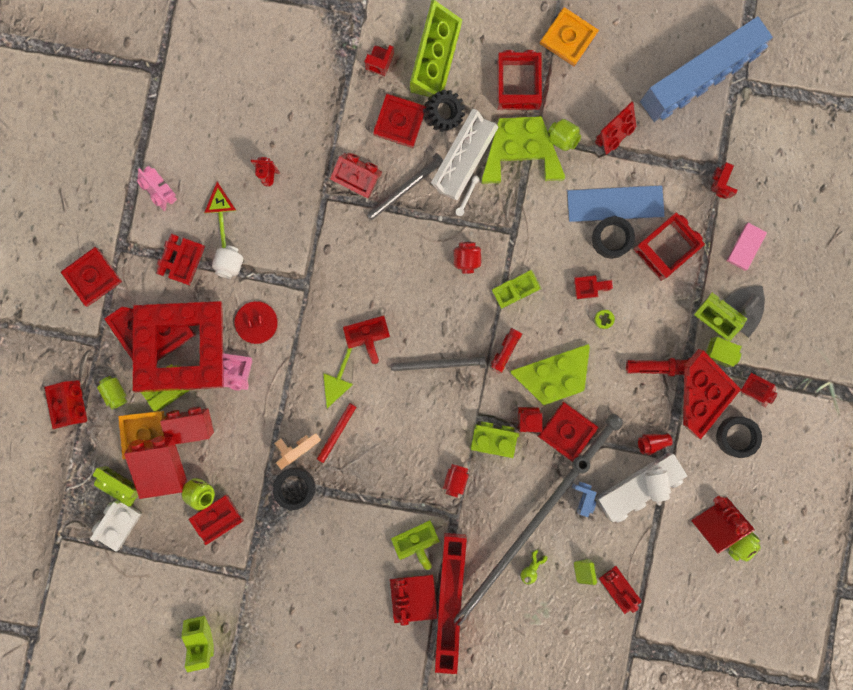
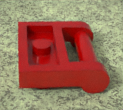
M511 328L509 333L506 334L501 343L504 346L500 354L496 353L491 362V368L496 373L501 374L505 369L506 363L523 335L521 332Z

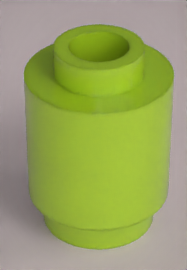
M108 376L99 381L100 385L97 389L106 406H110L111 410L128 402L125 398L127 395L117 377L112 378Z

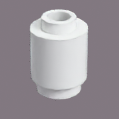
M662 467L648 469L649 472L645 474L648 495L651 496L652 501L659 502L670 499L671 489L668 472L662 470Z

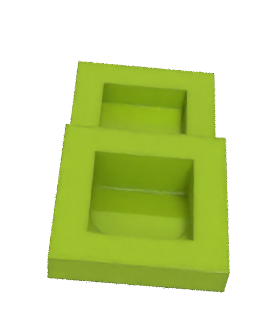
M530 270L492 289L501 309L542 288L533 270Z

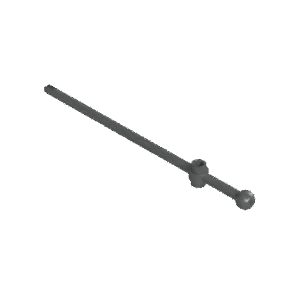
M611 414L607 417L605 428L583 456H578L574 459L572 470L458 613L454 623L461 615L464 616L457 625L459 626L464 622L580 473L583 474L589 471L591 458L613 430L617 431L622 427L623 420L619 416ZM580 461L583 462V467H582V468L579 467V462H580Z

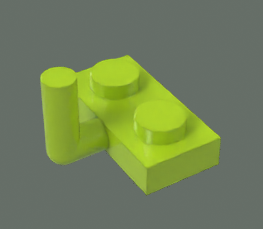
M431 520L391 538L400 560L416 553L419 562L425 570L432 568V564L427 558L424 549L439 543L440 540Z

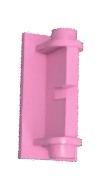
M148 166L143 171L139 168L137 179L139 186L143 190H147L152 202L156 206H160L163 211H166V204L168 202L169 204L176 202V194L167 183L161 187L158 186L164 180L154 168Z

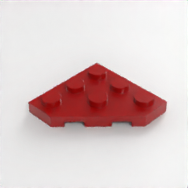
M120 307L104 318V320L133 361V309ZM190 326L157 327V362L196 336Z
M698 349L684 366L683 425L699 439H702L741 390L707 353L701 349Z

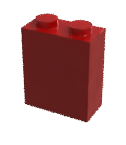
M158 436L144 441L138 439L129 444L124 456L139 499L183 492L187 478L173 436Z

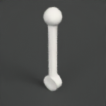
M478 176L471 178L472 183L460 208L456 209V215L459 217L464 215V207L475 184L480 181Z

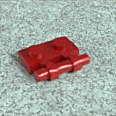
M170 234L168 241H165L163 246L165 250L162 258L158 259L156 264L158 265L156 274L164 276L166 269L171 270L168 276L169 279L190 286L205 246L186 238L182 239L181 245H177L179 236ZM173 251H176L177 255L174 263H170Z

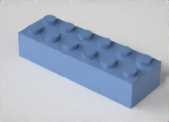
M757 16L650 87L640 103L653 122L660 118L662 121L667 119L678 107L682 109L691 102L692 98L695 96L697 98L708 91L710 86L713 84L714 86L718 85L726 79L728 74L731 73L733 75L746 62L751 63L761 55L760 53L768 48L767 43L773 36Z

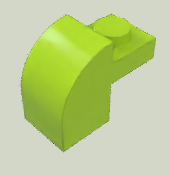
M200 616L184 620L181 638L187 649L184 666L187 673L209 668L210 657L214 656V644L206 617Z

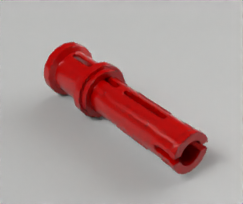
M670 358L663 361L627 360L626 373L667 374L670 377L684 375V366L690 358L688 360Z

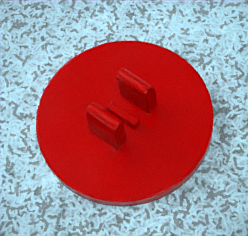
M259 301L245 304L239 309L235 317V328L238 335L244 341L251 344L267 342L274 336L278 327V318L273 308Z

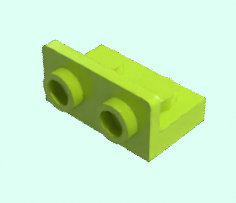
M481 421L480 425L475 424L470 450L514 458L519 433L514 432V427L502 425V429L493 428V423Z
M107 466L96 468L93 476L97 478L94 486L126 506H132L138 497L135 484Z

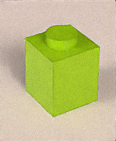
M713 337L710 339L705 352L715 363L725 367H734L741 359L742 353H740L742 346L720 337Z

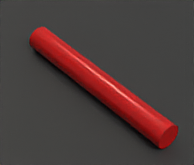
M348 404L318 455V461L324 463L356 410L357 407L355 405Z

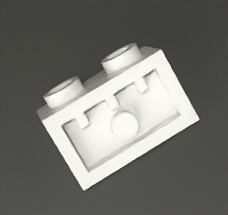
M117 500L107 505L103 512L105 514L104 518L94 525L91 531L93 535L90 538L92 541L99 540L114 551H118L142 515L134 507H128Z

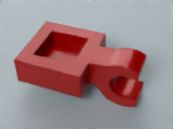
M596 275L574 278L576 300L598 298V291H610L613 289L612 280L597 282Z

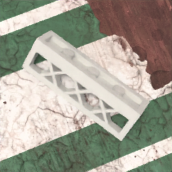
M472 109L431 182L440 194L454 200H458L498 129L496 123L483 119L476 109Z

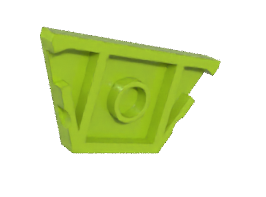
M587 344L511 370L510 373L542 405L584 392L590 346Z

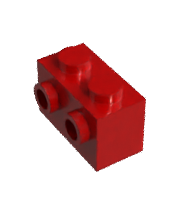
M193 407L188 409L187 412L181 413L179 410L170 411L160 421L163 436H173L175 444L207 440L214 433L209 408Z

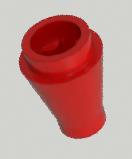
M669 433L643 434L642 437L638 438L640 452L643 455L647 454L649 456L668 446H672L673 443Z

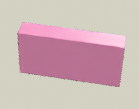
M750 223L745 224L726 261L744 271L748 270L767 232Z

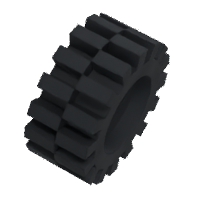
M442 90L433 94L424 105L426 108L423 109V113H427V116L424 117L425 120L429 119L428 125H433L434 130L440 129L439 132L449 131L459 126L458 124L463 121L461 118L465 116V112H462L465 109V105H460L463 102L462 98L458 100L457 97L459 95L457 93L452 94L453 91ZM440 103H445L449 106L451 115L448 119H443L439 115L438 106Z

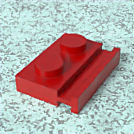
M227 494L188 519L199 537L204 541L205 546L244 521Z

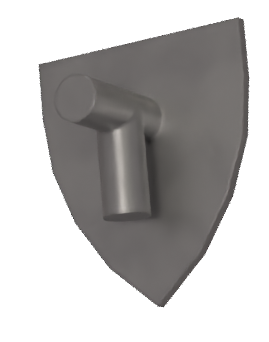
M750 286L737 290L723 300L747 318L740 332L748 338L762 319L765 304L763 286Z

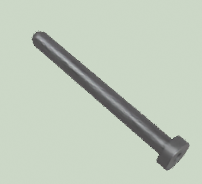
M436 153L432 156L433 161L368 212L367 217L370 220L375 219L421 180L440 167L443 162L440 155Z
M485 353L479 354V357L396 362L391 364V370L405 371L479 365L480 369L486 368Z

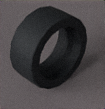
M617 216L607 217L602 220L592 234L594 249L604 258L610 259L619 258L630 251L635 240L634 228L627 220ZM615 225L624 231L626 239L620 249L610 250L602 244L601 233L607 226Z
M741 416L730 417L724 420L718 427L716 434L717 443L720 449L729 456L737 458L750 457L761 446L762 431L758 424L750 418ZM736 424L745 425L751 432L750 444L743 450L733 449L727 442L728 430Z
M290 468L281 472L273 483L275 501L287 510H298L305 507L315 494L313 477L301 468ZM290 476L302 478L307 485L305 497L297 502L287 500L282 494V484Z

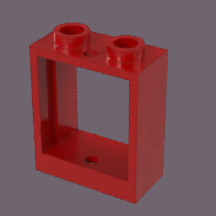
M505 50L499 52L497 58V110H539L542 104V52L526 50L524 52ZM503 65H534V95H504Z
M677 212L633 249L661 281L669 277L705 245L702 241V236L697 231H693L688 225V220ZM671 224L692 248L668 268L648 243Z

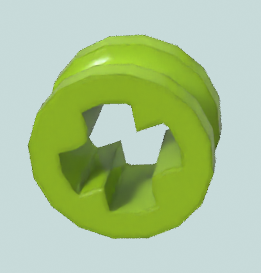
M601 310L594 317V323L601 329L612 327L615 321L613 313L609 310ZM607 314V319L610 322L602 325V320L599 319V316Z

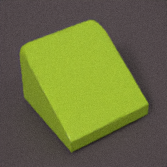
M590 559L575 561L574 569L577 582L580 584L597 585L594 563Z

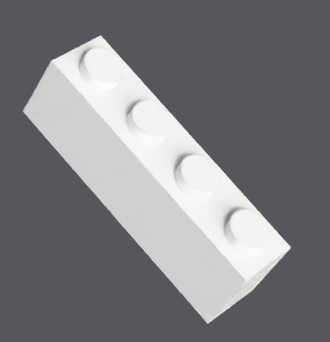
M669 452L595 497L608 520L619 523L628 517L627 514L633 510L639 511L647 505L645 502L649 501L651 496L648 495L645 474L649 472L648 469L662 467V470L667 471L670 487L676 488L683 483L682 479L686 478L687 474L675 455Z

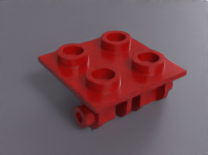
M633 102L629 103L596 136L595 143L599 147L603 145L605 155L615 150L620 145V142L626 136H630L637 127Z
M721 496L714 498V506L691 520L717 554L755 531L754 527L728 497L724 498Z
M433 575L390 579L394 623H400L401 626H405L413 621L437 619Z

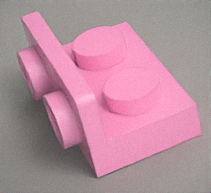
M223 353L224 387H229L236 391L241 389L248 390V377L252 358Z

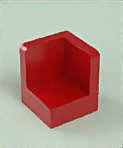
M375 45L371 55L367 54L364 61L365 69L385 77L394 56V46L389 45L387 50Z

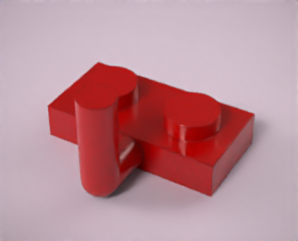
M385 316L344 326L343 330L348 348L365 344L371 363L377 364L379 358L374 342L390 337Z

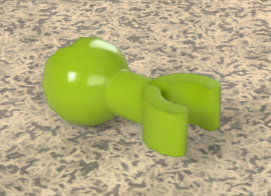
M538 550L532 552L531 564L529 567H525L520 574L522 582L527 585L533 584L537 580L536 571L539 565L544 564L548 559L547 556H543L540 561H537L536 554ZM526 577H528L527 583L524 581Z

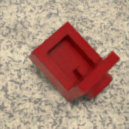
M726 162L714 171L712 176L714 182L710 191L715 192L716 196L728 199L737 194V189L727 186L734 165Z

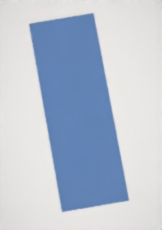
M662 186L567 190L569 222L604 220L612 216L624 219L665 217Z

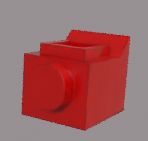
M518 407L519 432H542V413H540L539 407Z

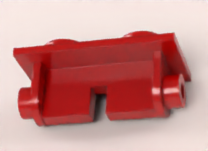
M258 157L257 160H251L255 167V175L264 186L270 187L274 183V175L280 174V171L274 162L270 161V158Z
M614 566L599 577L601 583L624 614L629 611L634 613L639 609L638 604L642 602L617 566Z

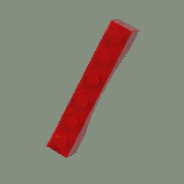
M444 533L435 673L457 674L460 625L458 626L457 624L460 618L455 623L454 619L461 611L467 544L466 534Z

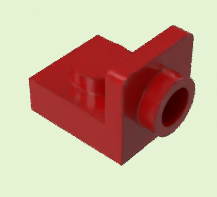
M753 373L749 375L740 390L742 394L761 403V406L765 408L768 403L772 404L778 395L775 384Z

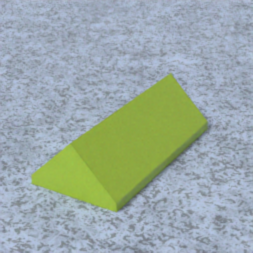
M431 0L410 79V93L426 97L445 90L463 21L435 0Z

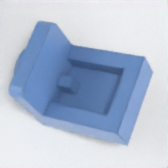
M580 481L578 485L573 483V489L583 492L576 512L582 516L589 517V514L593 513L596 507L594 499L597 492L591 490L592 486Z

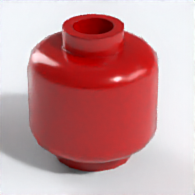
M476 242L458 243L459 246L453 250L454 267L461 269L463 274L474 273V269L479 268L482 264L481 248L476 246Z

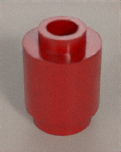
M454 464L451 465V468L447 471L442 488L446 489L445 494L457 498L459 494H464L469 477L467 468Z

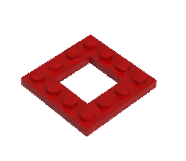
M222 301L133 305V392L224 388ZM200 325V366L157 368V327Z

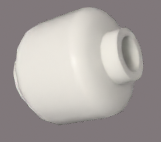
M226 245V248L217 249L212 262V268L215 270L216 275L231 279L232 276L239 274L243 262V256L238 253L239 249Z

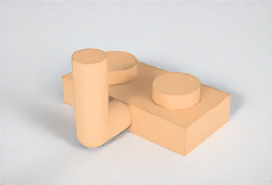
M316 433L310 438L306 435L296 442L298 446L294 449L291 446L287 447L284 441L279 439L274 444L281 452L282 458L276 464L282 470L314 447L321 439Z

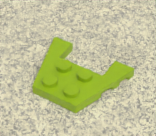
M542 117L499 118L498 129L494 135L482 177V184L501 183L500 161L544 160L545 181L565 180V174L554 146L549 141V134Z

